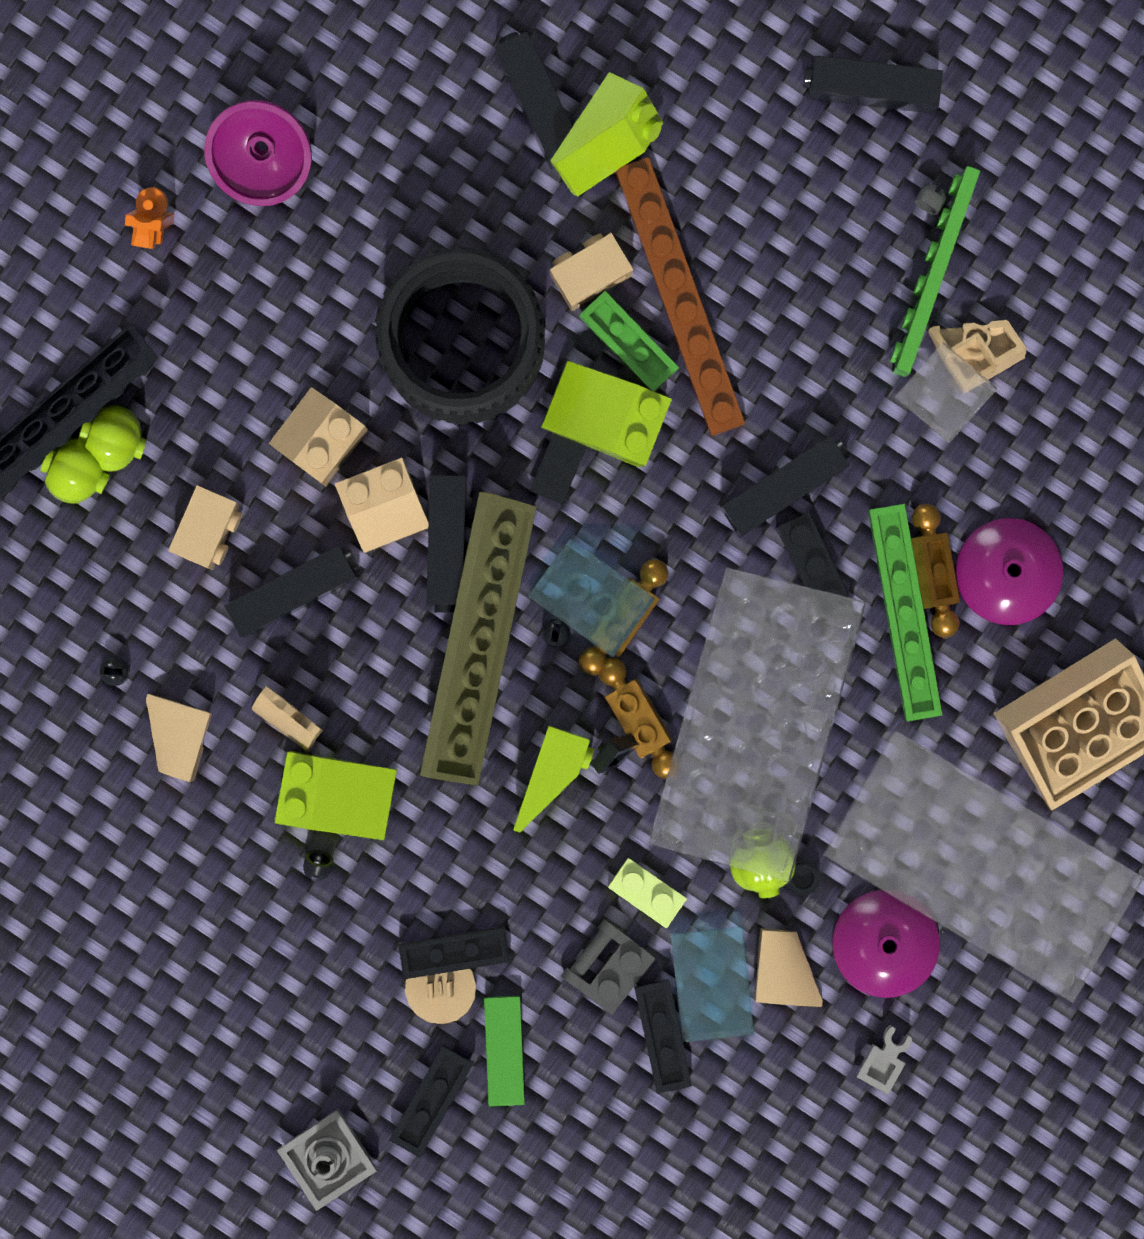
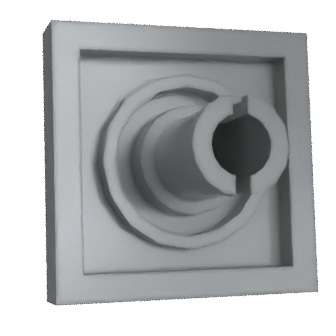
M339 1108L277 1149V1152L316 1211L375 1173L378 1169Z

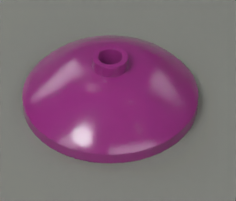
M246 100L229 106L213 121L205 139V161L213 180L227 195L248 205L270 206L289 199L303 186L310 172L312 149L307 132L292 113L275 103L263 100ZM257 142H265L268 145V150H260Z
M1005 518L986 523L969 535L958 553L955 577L962 599L975 614L992 623L1017 625L1039 617L1053 604L1061 588L1063 565L1057 546L1045 531L1028 521ZM1010 564L1018 566L1019 574L1017 577H1011L1008 574L1007 569Z
M876 890L857 897L842 911L833 930L832 951L839 971L852 986L871 996L891 998L905 995L918 988L927 980L938 960L940 938L932 915L918 900L895 890ZM886 940H893L895 942V949L892 952H884L883 943Z

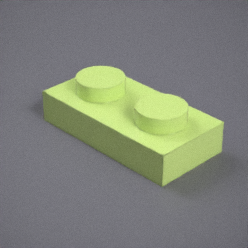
M629 857L608 885L609 889L665 928H668L687 900L682 894Z

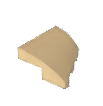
M1008 320L991 321L986 325L965 323L962 327L940 329V326H934L928 332L944 363L963 393L968 392L1025 359L1027 348Z
M265 686L252 706V710L307 753L316 744V738L323 731V729L299 712L297 708L267 686Z
M147 694L146 703L158 771L187 782H193L204 747L202 746L212 713Z
M760 928L754 1001L768 1004L822 1007L823 1000L797 932Z

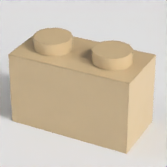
M601 233L597 234L583 243L585 249L575 255H572L571 251L552 262L554 267L550 269V276L571 311L633 276V268L612 233L605 237Z
M196 486L168 551L213 570L215 564L221 565L228 551V546L224 544L230 531L234 533L237 530L243 513L239 512L241 505L200 486Z

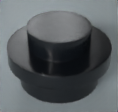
M796 860V869L793 877L786 884L787 888L799 896L813 893L820 883L818 868L808 860Z

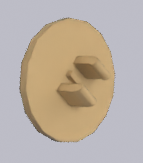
M465 969L406 979L405 993L409 1006L417 1016L429 1023L446 1024L457 1021L468 1012L475 1000L476 982L473 971Z

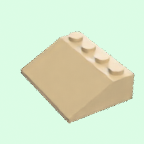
M1116 638L994 713L1006 739L1051 811L1144 755V674L1135 655Z

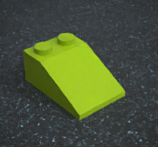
M609 72L550 161L571 193L579 196L644 153L649 144L659 136L663 121L644 88Z
M567 361L541 428L636 467H644L647 464L672 399L631 382Z
M549 725L513 829L514 831L520 833L579 775L581 768L588 770L595 750L588 746L590 739Z
M289 751L286 756L274 823L309 830L385 840L397 770Z

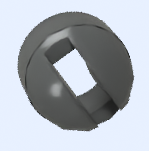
M928 184L919 191L914 202L922 210L933 215H939L945 205V191L940 189L936 193L937 185Z

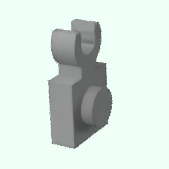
M889 1025L884 1031V1045L882 1049L872 1044L855 1074L857 1078L887 1095L890 1093L906 1064L897 1056L899 1053L906 1051L912 1043V1037L908 1034L905 1035L901 1043H893L891 1038L896 1028L892 1025Z

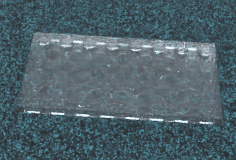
M726 568L649 839L650 845L790 883L866 606L865 601Z
M894 731L823 853V856L1073 1003L1144 877L897 731Z

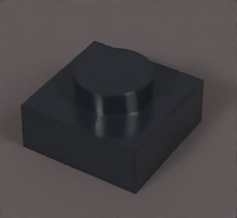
M631 733L619 738L611 736L598 746L599 753L590 764L598 774L619 767L639 744Z

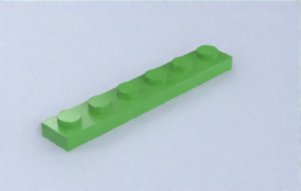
M967 166L961 173V176L955 174L948 191V194L953 196L950 208L943 207L936 228L942 229L938 242L931 241L925 257V261L930 263L926 276L920 274L914 288L913 295L919 296L914 309L908 308L901 327L907 330L903 343L896 342L890 358V362L895 363L892 372L906 378L911 372L980 170Z
M905 504L868 510L905 721L942 716Z

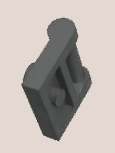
M603 919L598 926L600 931L571 969L567 967L561 977L613 1015L655 960V956L611 922ZM611 939L619 943V946L591 983L582 978Z

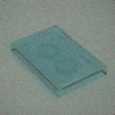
M569 539L528 596L611 657L616 654L655 600L650 594L571 539Z
M736 926L670 934L682 1041L691 1042L754 1035L742 927Z

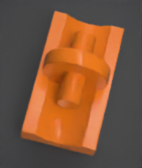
M148 187L142 190L136 198L137 209L126 214L125 225L133 227L132 246L149 249L155 248V244L163 243L164 229L174 224L175 213L168 212L164 214L168 207V199L165 193L158 188Z

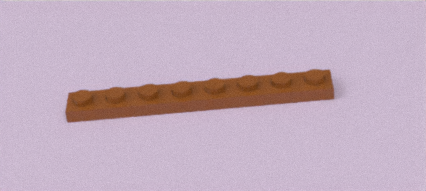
M647 157L627 164L615 171L710 436L713 437L744 426L745 421L651 161Z

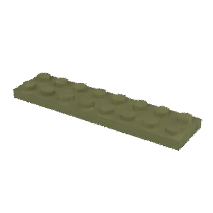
M479 492L420 776L477 786L479 784L537 506L488 492Z

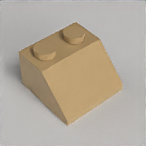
M311 387L268 444L326 487L368 432V429L337 404Z
M403 458L335 483L347 517L364 553L428 529L429 522Z

